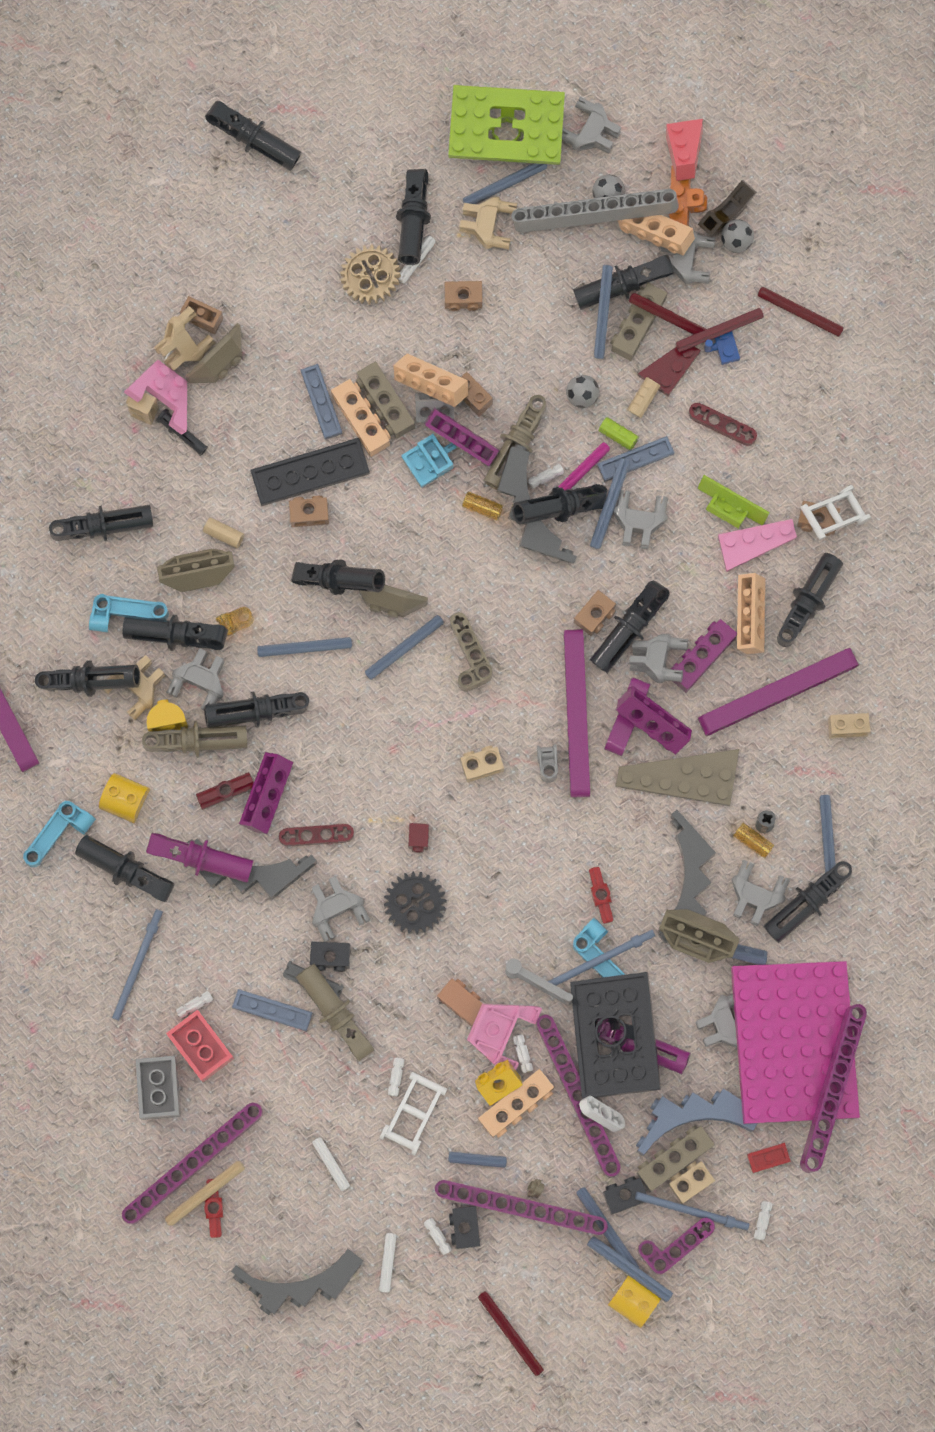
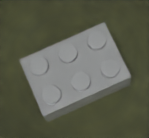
M176 1056L136 1059L139 1118L141 1120L181 1117Z

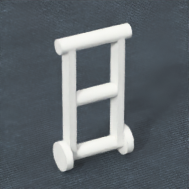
M853 485L839 492L840 495L812 506L804 504L800 507L819 540L826 537L825 534L854 522L862 525L872 518L870 514L865 515L853 495ZM847 498L857 516L843 521L833 503ZM826 506L836 524L822 529L812 511Z
M412 1072L409 1077L412 1082L390 1126L385 1125L379 1139L383 1140L386 1137L413 1150L411 1154L415 1156L422 1142L418 1139L440 1095H445L447 1088ZM416 1082L437 1092L427 1113L406 1103ZM402 1110L423 1120L413 1141L392 1132Z

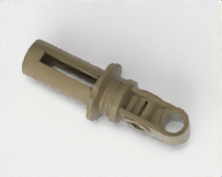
M542 395L532 396L519 416L516 425H511L509 434L500 435L504 444L483 480L485 484L497 490L501 476L499 477L497 474L505 462L511 447L520 445L526 447V451L530 452V454L533 452L529 444L534 440L535 436L533 433L536 431L546 411V400ZM539 401L543 406L540 409H535L532 406L533 403Z
M195 721L193 728L181 727V730L147 732L142 737L143 748L148 752H175L182 750L183 754H187V751L195 752L196 758H199V751L246 749L247 729L246 725L201 728L198 727V721ZM237 736V739L199 740V738ZM148 738H154L157 741L153 746H148L145 742Z
M315 963L300 972L296 979L322 1012L321 1016L323 1017L320 1018L319 1022L327 1021L331 1026L332 1032L337 1030L358 1061L372 1053L374 1048L353 1022L354 1014L347 1009L350 1000L343 1001L338 998ZM348 1028L355 1030L352 1038L350 1036L346 1037V1030Z

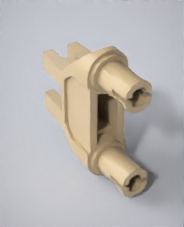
M500 197L490 198L480 205L464 203L463 215L475 217L476 222L461 220L459 232L475 235L486 249L497 247L509 250L511 238L494 236L493 232L497 213L512 214L517 209L518 203L501 201Z
M189 306L179 316H173L168 321L164 339L154 347L157 354L161 353L164 357L173 350V353L163 361L172 370L178 368L185 361H200L205 356L204 354L216 344L210 335H207L197 345L194 343L185 329V325L196 317V313Z
M146 655L136 664L140 670L139 687L129 688L139 700L127 711V714L133 720H136L146 709L149 710L153 707L155 686L165 677L164 672L160 668L149 678L143 674L152 664ZM111 675L106 680L124 679V675ZM103 689V690H105V692H106L107 694H109V692H110L112 689Z

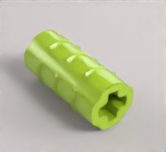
M608 417L604 419L598 430L628 450H632L639 439V436L632 431H629Z

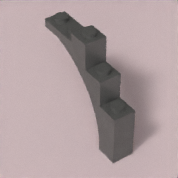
M347 1249L340 1259L324 1272L312 1278L293 1283L262 1281L251 1277L237 1265L231 1272L235 1274L233 1278L240 1284L245 1282L251 1286L248 1290L257 1297L260 1294L263 1295L258 1302L261 1304L260 1309L268 1315L270 1313L275 1315L289 1296L292 1297L290 1301L300 1308L301 1305L306 1307L319 1288L322 1289L320 1294L329 1301L331 1298L336 1300L364 1260Z

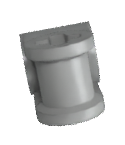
M556 744L552 747L537 746L541 779L546 783L554 782L558 773ZM552 769L554 774L547 776L544 774V770Z

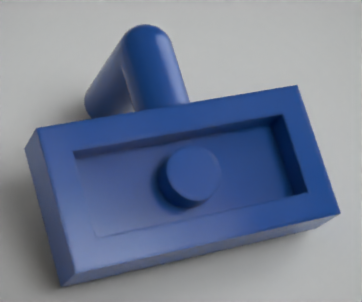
M732 331L714 338L715 343L712 340H706L704 351L709 353L717 350L721 365L740 360Z

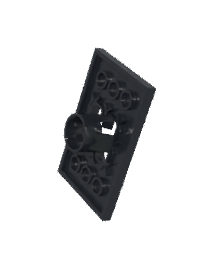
M648 972L570 982L571 994L573 995L572 1006L582 1099L588 1096L599 1098L661 1090ZM631 1016L632 1025L624 1023L620 1018ZM606 1022L610 1024L611 1031L620 1030V1023L624 1027V1036L619 1041L612 1042V1045L605 1044L600 1038V1030ZM627 1039L634 1040L635 1049L631 1052H623L622 1046L626 1043ZM601 1043L604 1047L611 1049V1053L600 1055L598 1045Z

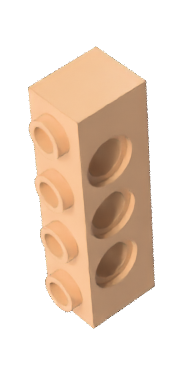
M663 215L618 220L619 227L623 232L636 235L641 240L650 241L657 247H664L674 254L678 253L684 256L695 239L693 228Z
M408 353L393 365L394 380L453 407H456L468 396V380Z
M351 379L333 388L331 396L369 456L372 457L390 446L389 439L391 437L386 429L383 430L379 425L381 421L377 414H372L370 411L371 405L369 401L361 397V389L356 382L353 384ZM354 398L357 400V403L350 405L347 401ZM359 414H365L367 418L365 420H359L357 416ZM374 429L377 433L370 436L367 434V431Z
M757 573L738 575L737 649L745 654L764 653L765 578Z
M540 1069L522 1082L523 1085L505 1096L478 1118V1121L492 1138L495 1136L500 1138L507 1132V1126L511 1123L513 1126L523 1119L521 1117L522 1114L526 1111L531 1113L538 1107L536 1104L541 1099L545 1101L553 1095L552 1090L554 1086ZM529 1088H536L538 1096L530 1098L527 1095V1090ZM520 1100L523 1103V1108L521 1110H514L512 1102ZM500 1112H504L508 1116L507 1121L504 1123H500L496 1119L497 1114Z

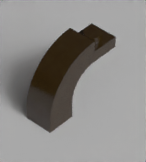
M741 180L718 207L706 213L698 225L709 236H716L722 232V229L728 222L735 220L746 209L747 204L757 192L747 182Z

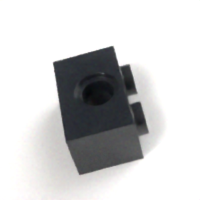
M311 942L310 965L315 963L320 971H326V968H334L336 972H345V969H350V943ZM329 952L336 955L335 960L332 962L325 960V955Z
M633 1176L625 1179V1184L620 1186L614 1183L605 1187L606 1191L603 1192V1196L611 1215L645 1203L635 1199L636 1192L646 1194L641 1178L636 1179ZM626 1189L630 1192L628 1200L620 1198L619 1193L621 1190Z
M476 1206L452 1209L453 1213L449 1214L450 1226L454 1225L455 1233L451 1234L452 1246L456 1245V1249L480 1247ZM464 1222L470 1226V1231L466 1234L461 1233L458 1229L459 1225Z

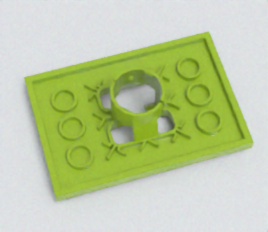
M453 85L448 158L560 165L565 92ZM501 109V116L499 118H491L490 110ZM515 110L524 111L525 118L517 120L514 117ZM501 123H512V128L518 129V135L511 141L500 140L494 133L495 128H501ZM490 130H492V139L488 137ZM521 132L524 134L522 141H520Z

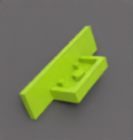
M703 475L697 489L713 497L706 510L738 529L746 517L760 525H764L770 513L706 475Z

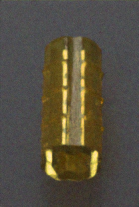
M469 491L462 504V507L498 521L503 510V505Z
M744 822L734 834L736 839L764 859L775 846Z

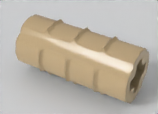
M646 377L627 410L642 418L648 406L652 403L660 385Z
M211 517L203 528L204 533L237 549L245 535Z

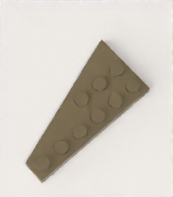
M739 749L621 766L618 769L616 787L730 806Z

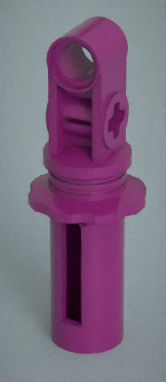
M151 833L146 849L148 854L182 862L183 867L186 868L187 866L195 868V875L197 876L200 870H205L246 883L248 882L254 861L212 849L210 846H207L208 840L199 845L195 844V841L192 840L190 843H186L158 833ZM175 846L179 847L177 854H174L172 850Z
M606 1022L600 1030L601 1040L612 1045V1042L619 1041L624 1036V1027L620 1025V1030L611 1031L610 1024ZM627 1039L626 1043L622 1046L623 1052H631L635 1049L634 1040ZM656 1039L657 1050L677 1057L675 1062L657 1054L658 1065L682 1075L691 1053Z

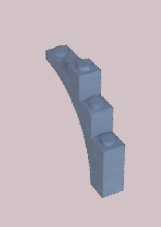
M724 1088L721 1092L716 1091L711 1099L714 1102L713 1105L695 1093H692L690 1096L686 1094L681 1102L683 1108L662 1096L660 1100L656 1098L650 1107L653 1110L651 1115L657 1118V1120H651L646 1128L649 1133L646 1137L641 1136L636 1144L639 1147L637 1153L644 1156L651 1145L662 1135L677 1126L694 1121H724L738 1125L750 1132L755 1129L758 1123L743 1124L741 1099Z

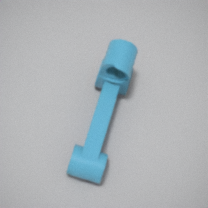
M99 594L93 601L89 630L108 633L111 615L167 620L169 611L163 602ZM101 601L108 602L105 608H99L98 604ZM159 608L165 610L161 616L155 615V611Z
M70 801L62 802L29 848L24 852L23 858L25 863L30 867H38L69 824L85 835L96 819ZM67 806L73 808L70 815L62 813L63 809ZM31 853L38 855V859L35 862L28 861V856Z
M593 918L575 937L573 941L574 951L586 962L603 954L595 944L608 933V930ZM584 940L587 943V947L580 949L577 947L576 942ZM610 959L593 967L602 978L625 975Z

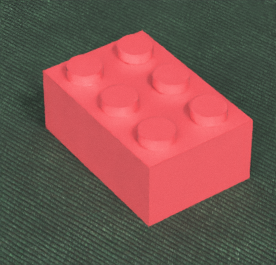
M198 1010L166 1033L202 1082L206 1081L234 1059Z

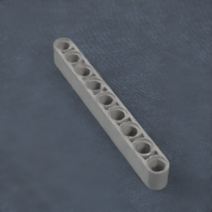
M662 189L518 208L512 212L511 217L515 230L524 233L671 214L678 210L679 204L674 190Z

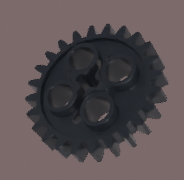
M412 871L411 877L404 873L405 879L402 880L398 876L397 884L391 882L393 889L387 888V892L390 895H385L384 899L389 902L384 903V907L389 909L385 911V914L392 915L388 920L389 922L395 920L394 927L396 928L400 925V932L407 928L409 935L412 930H415L416 935H418L419 930L422 929L425 934L426 927L433 930L432 923L439 925L437 918H444L440 911H446V907L441 906V904L447 903L446 899H441L445 892H439L442 885L435 886L436 879L429 881V874L423 878L422 872L419 873L418 877L415 876L414 871ZM420 885L424 890L421 894H414L412 891L413 887ZM425 894H430V896L418 902V907L413 905L406 912L400 913L401 910L409 907L412 904L411 900L414 899L415 901H418ZM399 896L406 897V904L399 905L396 902ZM430 901L434 904V908L432 910H425L423 908L424 903ZM410 912H415L418 915L415 921L407 919V915Z

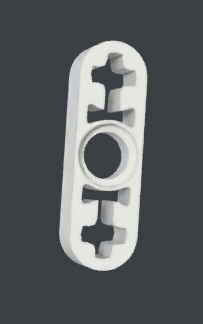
M588 1096L580 1101V1109L584 1115L612 1132H617L625 1127L623 1116L596 1098Z

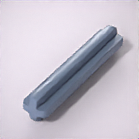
M449 1152L448 1161L450 1163L505 1168L507 1158L503 1156Z

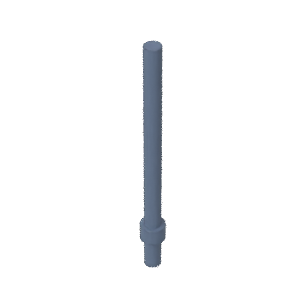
M156 909L151 922L147 924L145 929L147 931L113 1013L112 1018L119 1021L149 945L154 934L158 931V923L163 911Z
M650 930L640 936L635 935L630 938V941L548 982L557 986L633 947L638 948L642 946L643 942L655 937V933L653 930Z
M636 1192L635 1195L636 1200L700 1218H710L714 1222L724 1224V1227L731 1229L735 1227L746 1231L749 1229V1223L736 1220L733 1216L726 1215L725 1217L640 1192Z

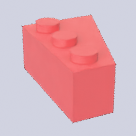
M703 119L666 124V140L676 181L695 178L703 135Z

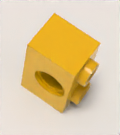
M508 1059L497 1063L493 1069L487 1073L480 1074L475 1080L477 1090L489 1106L523 1085L520 1075ZM498 1079L501 1080L499 1083H494Z

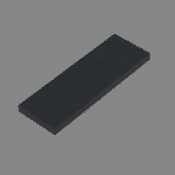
M359 438L250 470L261 506L370 474Z

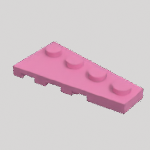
M793 519L718 534L726 572L797 538Z

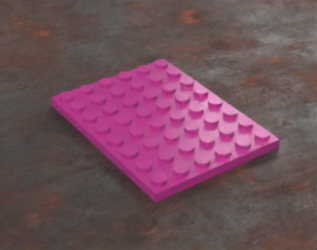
M847 961L732 966L731 974L743 1124L812 1121L844 1013L850 1007ZM847 1028L848 1036L853 1037L852 1029ZM842 1046L841 1052L843 1055L847 1056L848 1049L845 1046ZM855 1056L836 1119L860 1118ZM836 1065V1072L838 1074L843 1072L840 1065ZM831 1083L830 1090L833 1093L837 1092V1087ZM825 1102V1110L830 1112L832 1107L830 1103Z

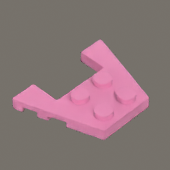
M157 360L124 393L136 402H139L145 390L174 411L169 426L182 435L187 431V381Z
M482 1004L467 1041L494 1065L508 1059L516 1070L519 1062L502 1056L517 1019L520 1018L536 1024L542 1008L527 1005Z

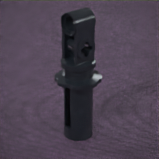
M215 101L205 115L208 123L236 138V141L245 143V152L248 153L250 149H255L289 171L294 168L301 156V151L265 130L264 121L257 125L252 119L244 117L221 101Z
M427 169L407 170L405 199L402 201V209H399L396 214V219L402 223L398 260L406 265L420 263L424 225L429 224L431 214L427 212L428 204L426 202L429 181Z
M669 255L660 256L634 268L629 265L627 269L620 270L617 265L614 266L616 272L612 274L610 299L619 295L623 296L624 294L626 299H629V292L640 290L641 285L674 274L675 271ZM646 269L650 272L649 277L642 275L643 270ZM601 279L573 289L580 310L599 303Z
M600 484L574 490L554 487L548 496L515 502L512 508L513 517L519 525L555 518L556 521L563 523L568 521L570 516L577 515L578 513L603 509L607 488Z
M101 505L98 508V512L93 514L86 512V516L54 520L49 525L51 538L55 541L81 539L88 536L90 539H93L95 536H102L104 541H107V535L154 526L150 505L104 512ZM56 527L63 528V532L60 534H55L53 530Z
M823 553L803 588H794L793 594L796 599L791 602L790 607L792 609L777 636V642L780 646H791L808 619L814 618L816 610L825 609L826 606L822 599L843 566V562L830 553ZM824 569L829 571L817 593L810 592ZM782 634H790L791 639H784Z
M342 559L334 560L332 563H324L323 565L295 562L291 582L302 586H320L322 589L330 590L333 595H342L345 589L381 592L385 585V574L381 569L348 567Z
M657 581L648 582L633 604L626 609V614L622 618L614 617L618 624L593 654L590 661L608 674L636 637L641 640L644 639L641 630L649 625V621L668 600L669 590Z
M175 614L172 615L170 621L126 616L123 622L122 634L124 639L167 643L170 651H174L177 645L222 650L225 645L228 629L219 624L193 623L187 620L180 622L179 617Z
M87 660L83 667L73 666L72 670L62 669L39 672L35 676V684L37 687L48 691L73 690L75 693L84 691L88 697H92L95 695L96 690L138 688L140 685V670L136 664L95 667L91 660ZM124 675V679L97 680L98 676ZM48 676L49 682L47 685H44V679Z
M253 691L250 693L251 698L204 705V714L207 728L253 722L255 727L259 728L260 721L262 720L272 721V718L275 717L281 718L306 712L309 705V697L303 692L279 694L271 697L265 694L263 697H256ZM302 700L305 705L297 706L295 701Z
M85 835L80 840L76 848V856L113 875L112 882L115 885H119L123 881L127 886H136L162 902H167L175 886L172 881L144 868V863L135 861V854L132 851L123 855L88 835Z
M846 861L838 862L832 869L824 873L816 883H808V887L804 890L797 887L795 889L798 893L797 897L763 926L765 930L779 944L812 914L816 913L820 917L822 913L819 908L823 904H827L829 902L827 898L832 896L851 878V865ZM840 867H846L849 873L841 876L837 871ZM806 902L807 906L784 927L778 928L780 923Z

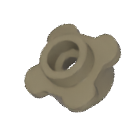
M535 1179V1181H531L527 1188L528 1197L539 1198L545 1186L541 1183L542 1180Z

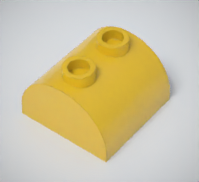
M168 699L157 701V705L150 710L147 716V729L149 732L181 730V727L189 728L183 711L177 705L169 703Z
M113 773L101 795L99 809L135 823L150 788Z
M628 1275L608 1306L641 1328L661 1298Z

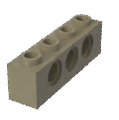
M647 283L645 288L641 287L638 295L660 306H663L667 299L666 291L650 283ZM631 304L628 310L630 315L627 319L624 318L619 326L621 329L619 334H615L610 342L612 344L611 351L629 361H632L656 318L655 315ZM640 318L643 322L636 324L633 322V319ZM631 334L634 338L627 340L624 335Z
M376 361L356 372V383L360 389L364 388L366 391V399L370 405L374 404L377 410L375 412L379 419L384 420L387 424L385 428L390 436L394 435L398 439L415 429L413 418ZM372 383L380 385L377 389L370 388ZM382 398L389 400L387 404H381L379 401ZM396 413L399 415V418L392 420L389 416Z
M693 1126L685 1132L687 1134L685 1138L681 1140L678 1137L670 1143L671 1148L667 1151L662 1149L654 1155L656 1159L652 1162L645 1161L638 1166L639 1171L636 1174L641 1178L649 1192L655 1190L715 1146L702 1126L698 1128ZM687 1141L695 1143L696 1148L694 1151H688L685 1148ZM672 1152L678 1153L680 1156L679 1162H671L669 1154ZM655 1164H661L664 1167L662 1174L658 1175L653 1171Z

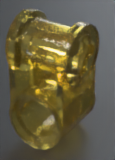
M240 607L217 616L215 620L219 622V625H223L228 629L227 636L251 626L254 617L250 609ZM242 614H249L248 620H240Z

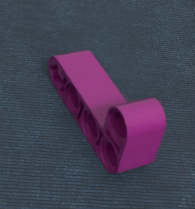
M632 677L627 691L634 686L647 696L650 684ZM619 713L604 750L623 756L634 724Z
M710 1218L700 1219L662 1252L652 1241L645 1240L639 1244L638 1254L652 1272L658 1275L663 1274L710 1236L715 1229V1224ZM702 1222L704 1224L709 1223V1232L705 1230L698 1235L695 1231H693L694 1228H696V1231L701 1229ZM691 1234L695 1237L694 1245L686 1244V1235ZM644 1244H649L652 1247L650 1255L642 1253L641 1248ZM672 1247H677L680 1250L678 1258L671 1257L669 1251ZM656 1260H662L665 1263L664 1270L658 1271L655 1269L654 1263Z

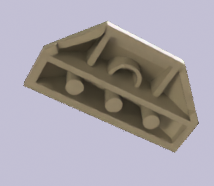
M239 323L185 375L188 383H216L219 379L222 380L227 376L228 370L232 366L235 367L240 363L242 357V331Z
M207 549L174 556L163 565L157 566L160 583L180 592L219 585L234 569L235 565L231 551Z
M384 585L381 592L359 591L369 610L380 613V611L387 612V615L393 618H398V616L405 617L428 604V597Z
M688 909L666 910L659 927L672 949L707 963L732 958L740 940L725 924Z

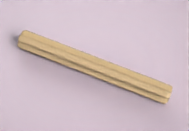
M236 1161L165 1217L167 1224L173 1226L244 1171L243 1163Z

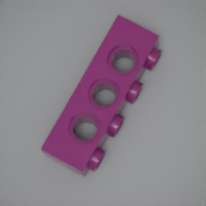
M435 407L424 422L425 426L487 466H490L499 452L496 446Z
M722 619L717 623L713 621L707 628L709 632L705 636L701 635L694 644L696 646L693 650L688 649L682 656L683 661L680 664L675 663L671 668L672 670H683L682 682H672L685 693L692 688L736 639L737 632ZM711 637H716L719 639L720 643L714 645L710 642L709 639ZM704 651L707 657L701 659L697 656V652ZM692 665L694 671L691 673L686 672L684 667Z
M634 686L618 699L616 711L622 717L630 720L635 727L646 732L651 739L662 744L666 750L676 755L690 741L692 730Z
M265 752L240 819V825L257 833L268 834L294 762L279 754Z

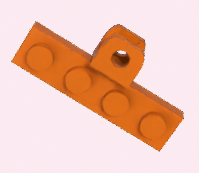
M671 165L670 189L676 192L679 208L676 212L669 214V218L689 226V211L690 213L706 211L708 198L702 189H690L691 179L676 181L673 165Z

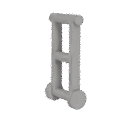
M513 958L506 963L505 972L509 978H519L565 1005L572 1003V994L523 968L518 959Z

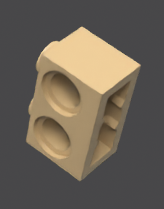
M144 393L139 402H136L129 396L126 401L131 417L152 425L159 410L155 397Z
M869 713L830 715L828 718L829 739L868 737L870 733Z
M490 745L482 748L481 752L474 753V751L463 754L460 762L467 783L504 772L498 747L493 748ZM488 756H493L496 758V762L488 764L485 759ZM473 761L477 763L478 767L475 770H470L467 764Z
M694 1161L686 1167L687 1172L682 1175L679 1172L670 1178L671 1183L668 1186L681 1204L715 1182L702 1161L698 1164ZM694 1171H702L704 1179L702 1181L695 1180L693 1177ZM683 1181L687 1184L688 1189L686 1192H680L677 1189L678 1182Z

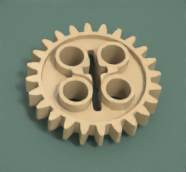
M371 244L370 249L363 245V251L356 248V254L350 252L352 258H345L347 264L341 265L345 271L340 272V275L343 277L340 281L344 284V290H348V296L353 295L354 301L359 298L361 304L364 300H367L368 305H370L371 300L378 304V298L385 301V295L391 297L389 291H396L394 284H400L396 278L401 277L400 272H398L401 269L397 265V259H393V253L388 254L387 248L382 251L380 245L374 249L373 244ZM373 260H379L376 265H371ZM363 261H366L378 284V288H375L362 263ZM356 269H362L360 273H354ZM381 276H387L385 280H379ZM365 284H370L368 289H362Z

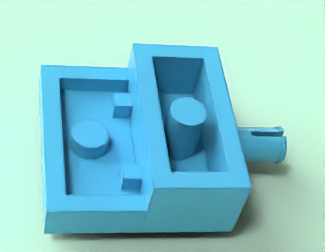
M431 434L418 442L417 446L402 454L401 458L420 487L423 488L454 468L448 453L457 447L453 443L443 447L434 434Z

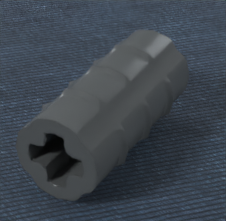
M768 810L762 811L757 817L756 830L764 834L770 832L775 824V814Z

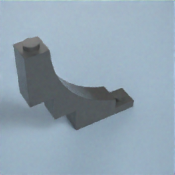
M520 445L510 448L497 488V492L514 497L508 519L515 521L512 513L514 503L530 499L527 487V463L530 452L526 451V447ZM542 521L525 524L519 547L574 564L577 558L576 555H573L574 551L565 548L562 551L559 550L562 540L554 535Z
M676 810L671 814L670 818L672 820L670 822L677 830H682L676 835L675 839L682 856L684 879L681 896L674 910L688 909L705 916L707 911L695 898L711 885V881L700 868L714 857L716 852L684 816ZM659 929L660 934L658 936L666 944L668 941Z
M197 838L195 840V844L202 845L200 840ZM306 855L298 861L299 865L297 867L291 859L271 865L252 866L247 883L233 878L229 879L242 895L258 882L273 900L317 864V860L313 855L309 857ZM205 870L199 871L212 889L227 878L226 876Z

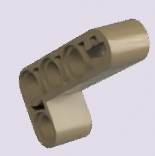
M461 612L454 613L450 619V626L470 666V669L463 671L458 676V686L462 691L468 692L488 683L492 679L493 670L466 615ZM457 619H458L460 622L462 621V628H463L462 631H461V628H460L459 624H456V620H457ZM470 636L473 640L470 643H464L462 638ZM476 652L481 657L478 660H473L470 655ZM482 669L488 670L489 675L487 677H481L479 675V671ZM468 677L472 680V683L464 685L461 682L462 679Z

